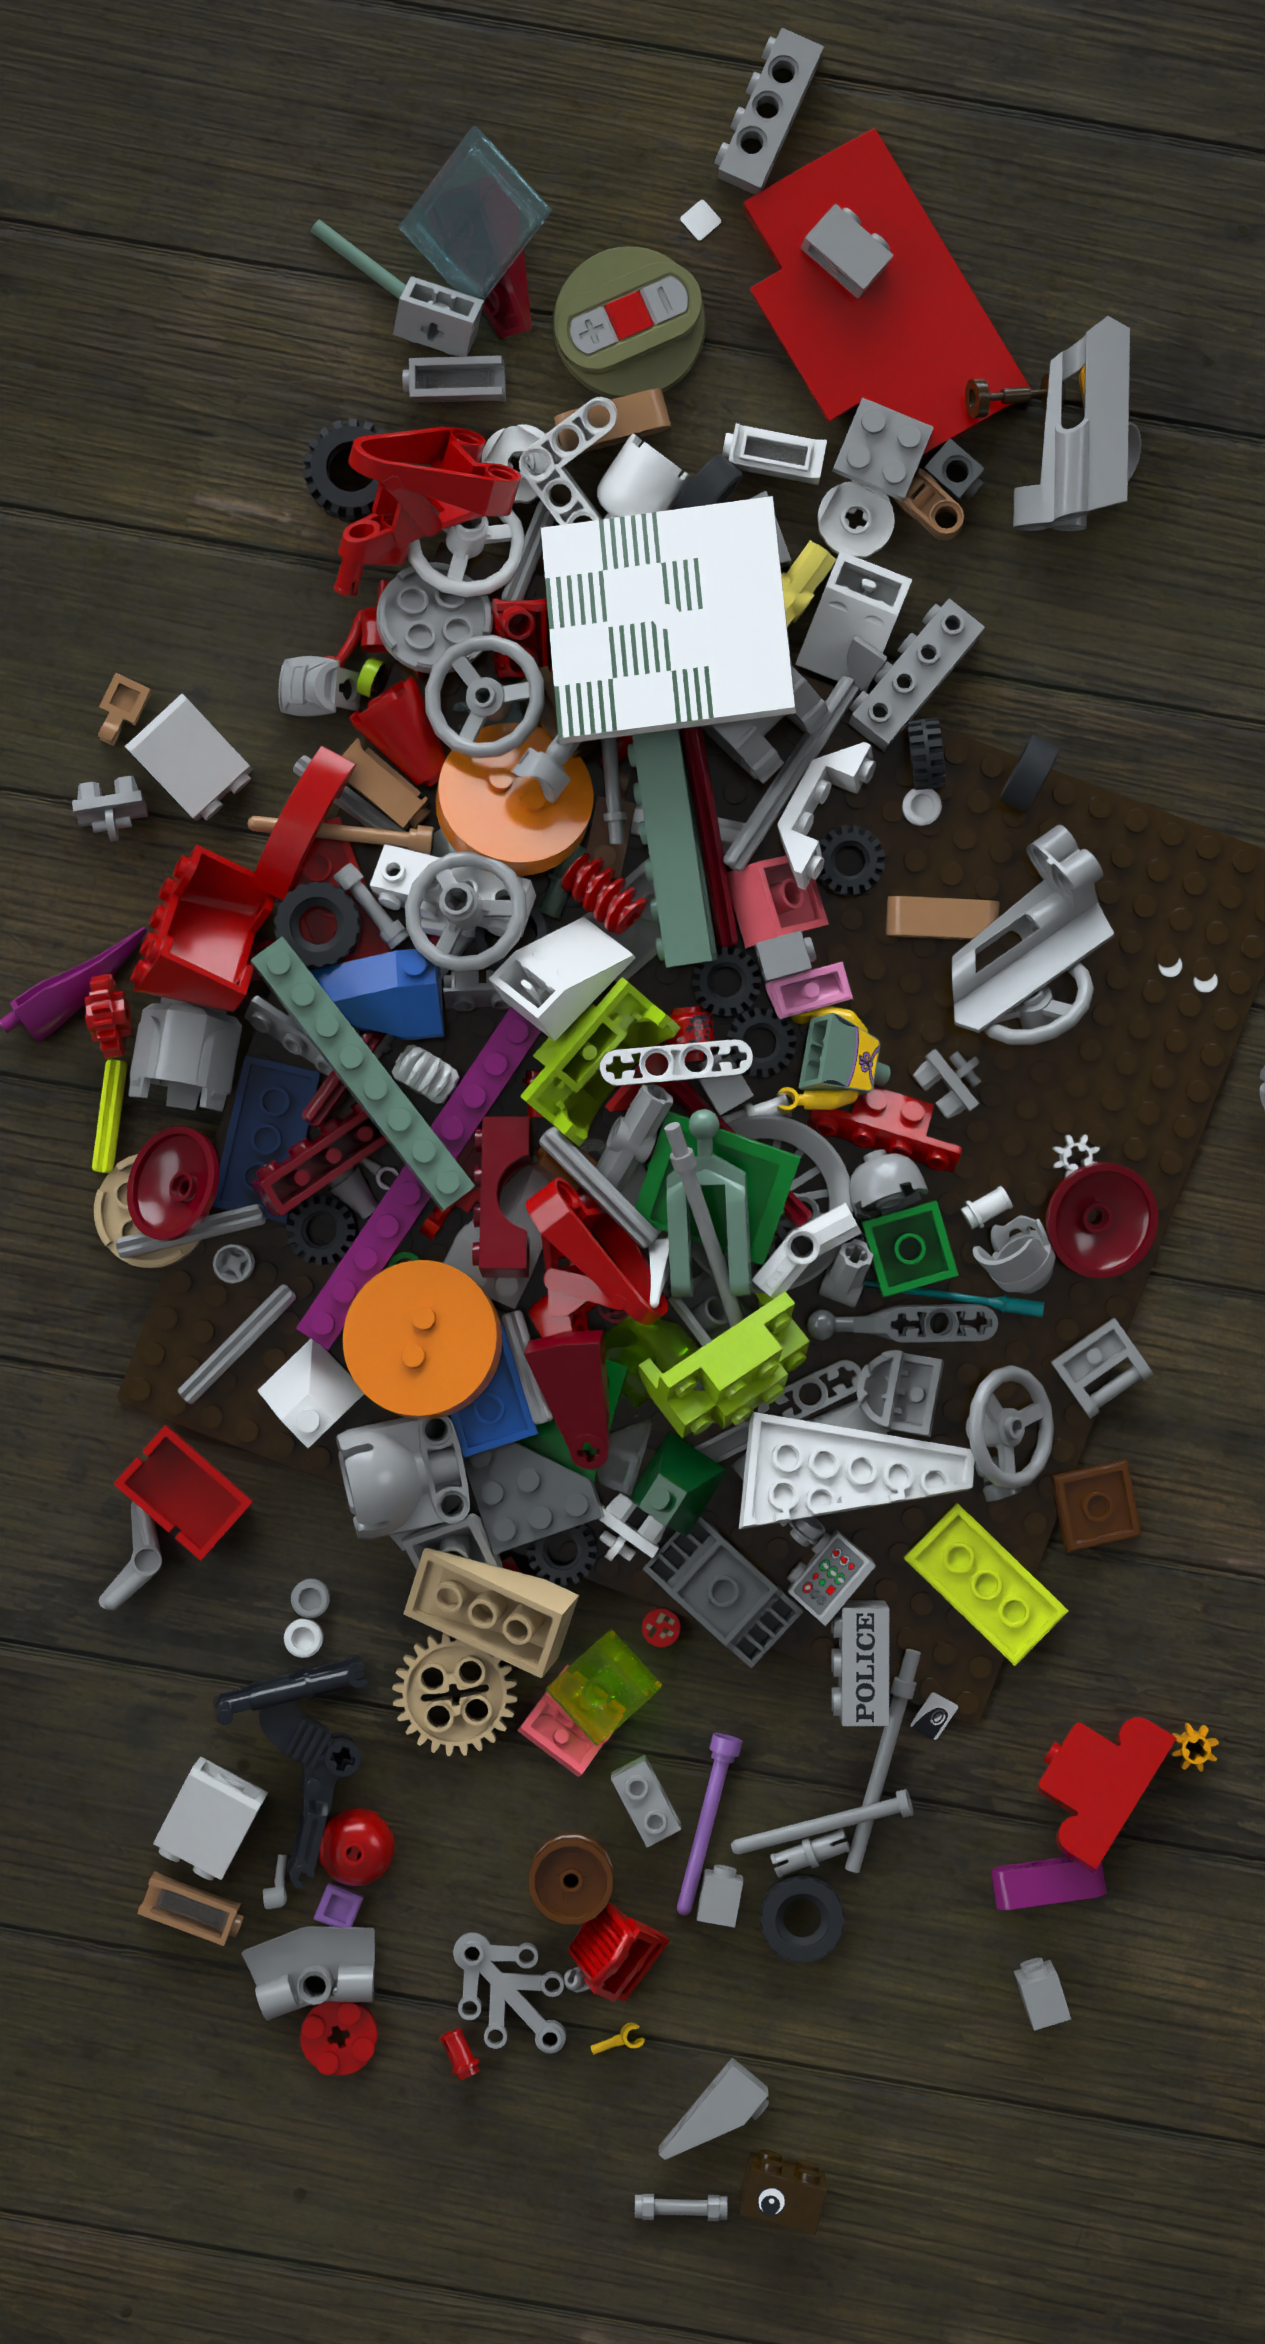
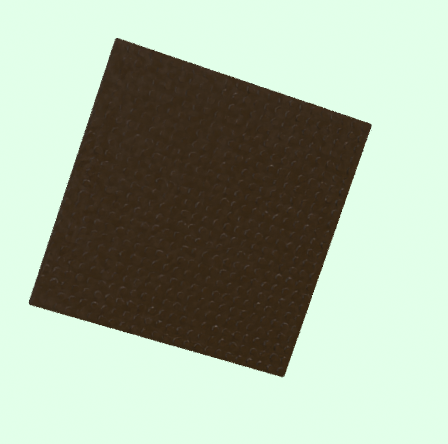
M442 541L439 544L433 562L451 564L453 554L448 549L446 541ZM480 553L476 557L468 559L464 574L474 581L483 580L500 571L505 562ZM533 574L523 600L547 599L545 577ZM505 586L491 594H487L491 606L493 599L501 600ZM492 650L483 651L471 663L481 677L492 678L504 686L518 684L526 678H499L495 671ZM395 660L384 691L401 680L405 682L412 675L419 686L425 702V687L430 674L424 673V677L421 680L413 669ZM454 671L446 674L440 691L441 711L448 726L459 735L471 710L466 702L468 686L459 674ZM800 674L824 701L827 700L835 688ZM524 700L513 702L512 710L506 718L497 722L486 720L482 728L500 723H521L527 710ZM848 708L816 758L865 742L872 747L876 768L871 780L868 783L863 782L857 794L831 784L830 793L823 804L818 803L813 812V824L806 836L819 841L820 844L822 839L833 829L835 830L845 825L861 826L860 828L869 830L881 842L882 850L885 853V866L880 879L871 889L864 894L852 897L834 894L833 891L828 888L826 889L822 885L820 878L816 879L829 925L802 933L803 938L811 937L816 954L815 961L810 962L811 970L843 962L853 999L830 1006L853 1011L867 1028L868 1033L879 1040L878 1062L890 1067L888 1082L879 1088L934 1104L926 1136L962 1147L961 1156L954 1172L934 1170L926 1164L913 1161L925 1180L928 1194L919 1192L921 1200L909 1207L933 1200L937 1201L959 1275L919 1288L986 1298L1002 1297L1005 1294L1006 1297L1044 1302L1042 1317L1008 1312L1002 1314V1311L983 1305L993 1310L998 1319L996 1333L984 1341L902 1343L870 1333L838 1332L830 1339L822 1341L813 1338L807 1329L808 1318L817 1310H828L835 1317L870 1315L894 1305L967 1303L907 1293H897L882 1297L879 1289L863 1287L855 1308L818 1295L827 1270L826 1268L807 1283L786 1291L795 1303L791 1318L810 1342L805 1355L807 1357L806 1360L790 1372L785 1368V1371L788 1373L785 1386L838 1360H850L856 1363L862 1371L866 1364H869L887 1351L898 1350L907 1354L942 1359L944 1366L931 1437L891 1430L885 1435L971 1449L970 1440L966 1433V1422L970 1413V1405L979 1384L993 1370L1010 1365L1028 1370L1043 1385L1052 1407L1054 1422L1052 1451L1044 1470L1029 1485L1023 1486L1021 1492L999 1500L986 1502L983 1494L985 1484L983 1478L977 1475L974 1465L973 1488L967 1491L814 1516L825 1527V1532L832 1535L837 1529L872 1558L876 1565L848 1600H885L889 1607V1694L893 1695L890 1693L894 1677L899 1676L906 1649L917 1650L921 1652L913 1680L917 1684L913 1698L908 1699V1701L923 1706L930 1694L934 1692L958 1705V1709L952 1718L970 1725H976L982 1718L1005 1656L903 1557L958 1503L1035 1578L1058 1517L1051 1475L1076 1469L1095 1416L1091 1419L1087 1416L1050 1361L1112 1318L1117 1320L1126 1334L1128 1332L1265 970V849L1053 769L1050 770L1029 811L1023 813L999 800L1020 757L940 727L946 787L933 789L941 799V812L933 823L926 826H916L905 818L902 810L905 796L914 789L907 726L888 749L883 752L849 724L854 712ZM784 716L764 736L777 751L784 764L763 784L760 780L754 779L739 764L733 761L702 728L717 817L746 823L806 731H802ZM913 717V719H912L911 721L921 720V719H918V718H916V717ZM439 738L447 758L452 749ZM365 739L363 744L364 751L369 747L422 793L421 800L425 796L429 799L430 803L426 808L430 813L420 825L434 827V833L440 830L441 827L436 813L438 782L428 788L425 783L416 785L370 741ZM601 741L594 746L592 753L581 757L590 774L594 792L593 808L583 840L579 844L586 851L597 797H606L603 767L598 763L602 757ZM627 756L619 763V772L630 774L625 801L636 803L633 785L639 782L637 767H631L629 757ZM350 783L348 784V788H350L353 792H355L357 795H359L361 798H363L365 801H367L369 804L375 807L378 811L384 814L379 808H377L371 801H369ZM792 796L747 865L786 855L777 824ZM339 808L336 817L339 816L343 825L365 827L342 808ZM410 825V826L407 828L406 832H409V831H410V828H413V827ZM1062 825L1071 833L1078 845V849L1088 850L1102 868L1103 877L1094 883L1098 903L1115 934V937L1080 961L1088 969L1094 987L1088 1011L1073 1028L1062 1035L1034 1045H1009L990 1038L984 1031L978 1033L955 1025L952 956L971 940L886 936L888 896L999 901L1000 917L1043 881V878L1027 854V846L1055 826ZM631 833L629 835L621 877L624 879L650 857L648 844L643 845L640 836L631 835ZM349 841L361 873L364 876L366 886L375 898L370 883L384 845ZM846 846L836 853L834 862L841 874L854 876L863 870L865 859L863 853L858 848ZM726 865L727 872L733 871V869ZM556 867L523 877L532 882L536 894L533 906L537 909L542 903L551 880L548 878V875H553ZM571 892L560 920L543 913L542 915L550 933L580 919L587 911L583 908V902H576L573 899ZM710 903V910H711V916H712V923H713V930H714V937H715L716 949H718V948H721V947H719L718 944H717V938H716L714 920H713L712 909H711V903ZM381 905L394 922L399 920L406 930L405 908L400 907L399 910H392ZM733 907L738 943L729 948H738L750 955L755 964H757L761 976L759 995L753 1005L746 1011L754 1008H769L775 1011L765 988L754 946L745 947ZM527 922L522 937H520L519 941L505 957H510L516 950L536 940L535 930L530 923ZM1009 931L1000 937L998 941L993 942L976 954V973L1023 941L1021 936L1014 931ZM492 934L491 946H494L501 937ZM408 936L391 951L416 948L410 936ZM476 939L471 942L461 956L479 954ZM657 954L628 980L632 986L668 1016L671 1015V1009L700 1006L692 992L691 983L692 973L697 963L666 967L665 960L660 961ZM1179 958L1181 959L1182 969L1178 975L1166 977L1160 973L1158 964L1163 967H1172L1178 962ZM307 967L309 971L315 969V968ZM486 967L479 970V983H487L486 970H491L490 968ZM722 967L713 973L711 987L717 995L731 997L740 990L741 977L735 969ZM449 970L446 975H451L452 970ZM1067 971L1046 985L1050 988L1054 1000L1071 1005L1075 1002L1078 992L1075 978ZM1216 974L1218 981L1212 991L1200 992L1194 986V977L1200 981H1207ZM444 978L441 980L444 1037L414 1040L395 1038L389 1045L392 1048L388 1054L383 1053L378 1059L429 1127H431L450 1097H448L444 1104H435L395 1080L392 1070L400 1053H403L408 1045H415L440 1058L457 1070L460 1077L456 1084L457 1088L509 1010H497L492 1007H475L470 1011H457L453 1008L446 1009L443 993ZM614 980L592 1004L597 1007L617 982ZM270 990L266 1002L288 1016L287 1010ZM710 1014L713 1021L715 1041L727 1039L732 1023L741 1014L733 1017H718L717 1015ZM786 1017L796 1035V1050L791 1062L785 1069L771 1077L755 1078L744 1073L741 1074L754 1096L722 1114L720 1117L744 1109V1104L751 1102L752 1105H756L779 1096L777 1093L785 1087L793 1088L798 1094H804L805 1090L799 1089V1082L810 1021L806 1024H797L792 1021L791 1017ZM1017 1017L997 1023L1010 1029H1022L1020 1020ZM756 1028L746 1038V1043L751 1048L754 1057L766 1058L775 1051L776 1038L766 1028ZM255 1030L246 1054L247 1056L320 1072L313 1063L301 1055L289 1052L280 1041L268 1033ZM545 1033L541 1034L487 1117H527V1102L520 1097L527 1089L526 1083H522V1078H526V1070L545 1068L533 1056L548 1039ZM665 1041L661 1042L657 1046H665ZM714 1047L711 1050L713 1056L718 1054L719 1047ZM936 1049L954 1072L958 1069L949 1057L957 1051L966 1062L975 1056L980 1060V1063L973 1068V1071L981 1079L980 1083L972 1088L964 1077L960 1078L979 1103L971 1111H966L965 1109L961 1113L947 1119L935 1104L951 1091L943 1080L940 1079L928 1090L924 1091L912 1076L920 1065L926 1061L924 1057L932 1050ZM703 1052L704 1060L684 1062L685 1066L692 1072H701L699 1064L706 1061L707 1056ZM728 1054L720 1056L722 1057V1059L728 1057ZM639 1062L631 1070H635ZM241 1070L212 1144L216 1151L219 1168ZM321 1073L318 1090L328 1077ZM697 1079L687 1080L695 1091L713 1108ZM616 1086L602 1104L590 1125L588 1138L580 1146L597 1163L606 1149L608 1135L613 1124L619 1116L624 1117L626 1112L611 1113L605 1108L606 1104L621 1086ZM348 1089L323 1124L336 1116H339L342 1120L353 1112L350 1106L356 1100ZM786 1095L789 1105H792L793 1099ZM673 1103L669 1109L671 1112L688 1118L691 1117L679 1104L676 1106ZM854 1103L837 1109L851 1113ZM797 1106L792 1111L793 1117L789 1119L807 1125L812 1110H805L804 1106ZM530 1117L533 1126L532 1155L540 1144L541 1136L548 1129L555 1127L545 1117ZM662 1123L657 1130L658 1137L662 1128ZM309 1126L307 1135L309 1142L322 1134L319 1128ZM821 1135L840 1156L849 1178L858 1166L865 1163L863 1157L877 1150L874 1148H862L851 1141L835 1136L827 1137ZM1065 1135H1070L1074 1143H1079L1082 1135H1087L1088 1140L1085 1145L1089 1148L1099 1147L1100 1149L1097 1153L1092 1154V1161L1125 1166L1139 1174L1146 1181L1157 1202L1158 1229L1154 1242L1145 1257L1136 1266L1123 1274L1110 1278L1086 1277L1066 1267L1056 1256L1053 1274L1047 1284L1035 1292L1023 1294L1002 1290L974 1257L973 1248L976 1246H980L992 1256L995 1252L991 1243L992 1227L994 1225L1004 1226L1020 1215L1034 1220L1039 1219L1046 1231V1214L1049 1202L1059 1184L1065 1179L1067 1171L1063 1166L1053 1168V1164L1060 1161V1154L1056 1153L1053 1147L1064 1148L1067 1145ZM760 1138L756 1139V1141L773 1147L774 1139ZM783 1141L780 1146L781 1150L792 1154L798 1149ZM389 1142L367 1156L381 1166L390 1165L394 1167L398 1175L405 1166V1163ZM1072 1147V1155L1067 1157L1068 1164H1076L1079 1168L1082 1166L1080 1160L1086 1156L1084 1151H1076ZM805 1153L800 1159L793 1180L816 1167L814 1162ZM358 1162L353 1167H359L375 1200L380 1203L388 1190L381 1188L375 1180V1175ZM644 1162L642 1165L647 1173L648 1168ZM384 1171L380 1176V1181L391 1187L397 1176L391 1171ZM819 1173L792 1190V1192L801 1194L827 1188L823 1176ZM327 1184L310 1197L320 1195L335 1196L328 1191L330 1186ZM997 1187H1003L1011 1200L1013 1208L1007 1209L983 1223L984 1228L980 1229L977 1226L971 1229L961 1212V1209L966 1207V1202L969 1200L973 1203L996 1190ZM828 1197L813 1199L819 1207V1213L825 1214L828 1212ZM431 1199L395 1255L409 1251L420 1256L422 1260L444 1262L457 1233L473 1220L474 1205L469 1213L455 1205L440 1230L431 1240L419 1232L430 1213L436 1207V1203ZM801 1201L812 1212L811 1206L807 1202ZM211 1207L209 1216L230 1210ZM352 1210L355 1222H357L356 1236H358L371 1215L362 1220ZM880 1210L869 1211L871 1218L882 1215ZM1092 1210L1089 1213V1222L1096 1220L1097 1210ZM853 1211V1217L862 1232L860 1221L867 1219H857ZM326 1215L313 1217L307 1226L309 1239L317 1245L323 1246L331 1243L337 1233L335 1222ZM266 1219V1223L263 1225L201 1240L187 1257L165 1268L120 1387L118 1400L130 1407L345 1488L336 1437L348 1429L403 1418V1416L384 1409L364 1394L312 1446L307 1448L279 1419L257 1391L311 1339L296 1328L341 1260L326 1265H315L303 1261L301 1257L295 1255L291 1245L288 1244L286 1231L288 1223ZM783 1226L786 1233H788L792 1229ZM1014 1229L1009 1233V1237L1022 1231ZM592 1231L591 1234L593 1235V1237L597 1240V1242L600 1244V1246L604 1249V1251H605V1252L608 1254V1256L612 1259V1257L610 1256V1254L607 1252V1250L604 1248V1246L602 1245V1243L599 1241V1239L597 1238V1236H596V1235L594 1234V1232ZM863 1232L847 1240L845 1243L852 1242L854 1239L865 1242ZM779 1235L774 1241L775 1249L783 1242ZM802 1235L797 1236L792 1241L800 1255H805L813 1247V1243ZM231 1244L246 1246L255 1258V1268L251 1276L236 1283L221 1280L213 1267L214 1256L217 1251ZM648 1247L642 1248L650 1264ZM543 1248L515 1309L491 1299L495 1308L507 1312L521 1311L529 1335L537 1338H542L530 1318L529 1307L548 1294V1288L545 1287L543 1280L546 1273ZM767 1254L765 1262L769 1259V1254ZM692 1257L693 1278H695L704 1270ZM402 1258L398 1261L397 1264L413 1260L409 1258ZM568 1258L559 1259L558 1268L570 1266ZM754 1263L753 1268L760 1269L763 1265ZM871 1263L865 1275L866 1280L877 1281ZM285 1284L295 1293L296 1300L195 1403L189 1404L179 1395L178 1389L280 1285ZM752 1292L751 1295L741 1296L753 1313L760 1309L758 1299ZM666 1297L668 1304L667 1313L656 1320L654 1329L631 1321L632 1317L621 1323H611L600 1315L597 1306L587 1312L588 1331L603 1330L606 1359L629 1366L609 1433L610 1451L604 1465L599 1467L594 1482L601 1506L607 1507L620 1493L627 1497L629 1496L669 1431L681 1438L648 1394L638 1369L639 1364L650 1358L662 1373H665L703 1347L668 1301V1297ZM917 1312L918 1318H920L921 1312ZM978 1312L976 1319L963 1320L958 1317L959 1325H970L976 1328L977 1332L979 1331V1325L986 1324V1318L979 1316ZM936 1313L930 1319V1329L934 1333L942 1332L947 1327L948 1319L945 1313ZM898 1314L896 1321H891V1327L897 1329L898 1333H902L903 1326H915V1328H919L918 1334L922 1333L919 1321L906 1320L901 1314ZM342 1333L333 1348L327 1351L350 1374L344 1357ZM844 1366L837 1369L839 1376L831 1381L827 1380V1374L819 1377L827 1387L828 1398L836 1394L831 1387L840 1383L844 1384L846 1388L852 1386L851 1378L856 1376L854 1370L847 1371ZM1114 1367L1083 1387L1089 1396L1109 1382ZM1013 1381L1002 1383L993 1392L1002 1408H1014L1019 1411L1033 1404L1029 1392L1021 1384ZM806 1383L799 1390V1398L806 1405H814L821 1398V1390L815 1383ZM792 1390L784 1394L789 1401L780 1405L774 1401L768 1404L769 1410L764 1413L782 1417L781 1412L787 1408L792 1407L793 1414L800 1412L801 1409L795 1404ZM857 1391L799 1420L808 1421L857 1400ZM758 1406L753 1410L754 1412L758 1413ZM1038 1420L1025 1427L1020 1443L1014 1446L1016 1473L1022 1471L1030 1463L1037 1447ZM712 1423L700 1434L694 1435L691 1432L681 1439L695 1447L735 1425L731 1423L722 1429L718 1423ZM987 1447L991 1457L998 1456V1449L996 1447ZM747 1449L718 1462V1464L728 1470V1473L701 1513V1516L713 1525L724 1539L771 1582L782 1588L804 1611L770 1649L832 1672L831 1650L839 1649V1638H833L831 1620L826 1626L822 1624L787 1590V1587L791 1584L787 1577L800 1562L807 1565L816 1554L811 1550L814 1545L810 1544L808 1547H805L794 1540L790 1535V1531L793 1528L789 1522L784 1527L780 1523L739 1529L744 1481L731 1465ZM466 1472L470 1500L468 1515L474 1513L481 1517ZM460 1503L448 1514L456 1512L459 1509ZM636 1506L626 1522L638 1530L649 1514ZM599 1519L586 1524L590 1526L594 1537H596L597 1556L590 1573L583 1578L696 1620L643 1570L644 1566L652 1559L650 1556L626 1540L624 1544L636 1552L633 1558L628 1561L617 1553L612 1561H609L604 1556L610 1547L600 1541L599 1537L604 1530L616 1538L619 1534ZM669 1527L665 1528L660 1541L657 1543L659 1550L676 1533L675 1530ZM558 1535L548 1543L547 1553L553 1562L564 1565L575 1559L578 1548L576 1542L571 1537ZM528 1544L514 1548L511 1551L527 1556Z

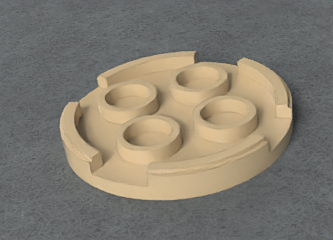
M138 1154L116 1164V1167L106 1176L95 1196L94 1220L97 1232L104 1245L118 1258L120 1256L117 1252L116 1240L121 1237L141 1233L132 1221L127 1204L128 1179ZM201 1240L120 1259L130 1265L142 1268L167 1267L187 1257Z

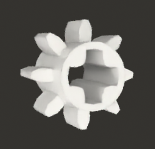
M1065 1135L1067 1145L1064 1148L1053 1147V1150L1060 1154V1161L1055 1162L1053 1168L1063 1166L1067 1170L1065 1173L1066 1178L1069 1174L1079 1169L1076 1164H1068L1067 1157L1072 1155V1147L1076 1151H1084L1086 1157L1080 1160L1081 1167L1097 1163L1092 1161V1154L1097 1153L1100 1149L1099 1147L1089 1148L1085 1145L1088 1140L1087 1135H1082L1079 1143H1074L1070 1135Z

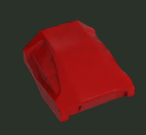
M493 599L491 613L493 614L491 635L517 642L534 658L538 668L548 666L550 672H552L547 599L522 601ZM492 651L495 671L499 678L526 677L522 668L509 656Z

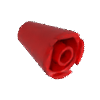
M411 675L405 682L401 680L367 703L368 709L362 713L357 710L349 717V720L353 727L416 785L425 783L428 788L439 781L446 756L440 740L436 736L426 715V705L419 686Z

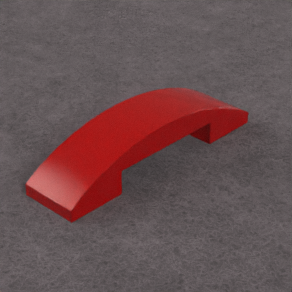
M324 746L320 747L284 806L263 850L251 884L282 901L286 898L285 895L288 892H292L304 869L301 865L335 798H340L357 764Z

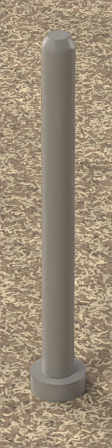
M907 1789L896 1792V1798L735 1839L731 1843L732 1851L735 1854H743L901 1813L903 1818L913 1816L911 1799Z

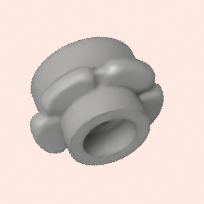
M815 1517L791 1520L789 1522L793 1528L790 1531V1535L805 1547H808L810 1544L816 1545L819 1538L825 1532V1527Z

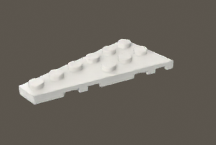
M754 1412L749 1421L739 1529L967 1491L973 1488L975 1458L971 1449Z

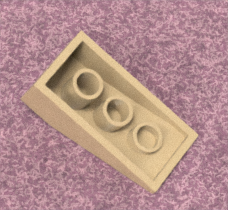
M425 1548L419 1562L404 1615L542 1678L559 1657L579 1595L542 1578Z

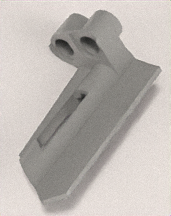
M1109 316L1088 330L1085 336L1077 343L1062 351L1051 360L1041 482L1039 485L1023 486L1014 489V529L1023 531H1038L1047 528L1059 531L1085 530L1087 528V515L1090 511L1127 502L1130 328ZM1085 366L1084 419L1074 428L1064 429L1061 426L1062 382Z
M1062 825L1055 826L1027 846V854L1043 878V881L952 956L955 1025L980 1033L1115 937L1098 903L1094 883L1103 877L1102 868L1088 850L1078 849L1075 839ZM1009 931H1014L1021 936L1023 941L976 973V954Z

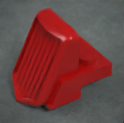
M608 1902L607 1906L594 1919L583 1923L570 1944L568 1952L585 1975L584 1981L594 1994L612 2002H615L617 1999L625 2002L671 1940L661 1931L631 1917L628 1918L614 1904Z

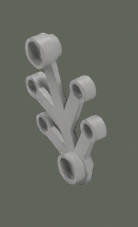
M473 1932L462 1935L456 1941L453 1949L456 1964L464 1970L463 1997L458 2005L460 2016L466 2020H474L480 2015L482 2004L477 1997L480 1972L491 1984L489 2026L484 2033V2041L490 2048H501L507 2041L508 2033L504 2027L506 2001L535 2032V2043L541 2051L552 2054L561 2050L566 2040V2032L563 2025L556 2020H545L518 1990L543 1991L547 1996L555 1997L560 1995L564 1989L563 1976L556 1971L547 1972L545 1975L502 1973L492 1961H516L522 1968H531L538 1961L537 1948L531 1943H523L519 1946L490 1945L487 1938L479 1933ZM468 1947H476L480 1955L476 1959H469L465 1954V1950ZM524 1949H529L534 1953V1958L529 1962L521 1960L519 1956L520 1952ZM547 1979H558L560 1982L559 1988L549 1990L545 1985ZM467 2001H472L477 2005V2010L471 2014L466 2013L463 2010V2004ZM492 2030L501 2031L503 2034L502 2040L493 2042L489 2038V2032ZM553 2032L558 2038L557 2042L552 2045L546 2044L543 2040L544 2034Z

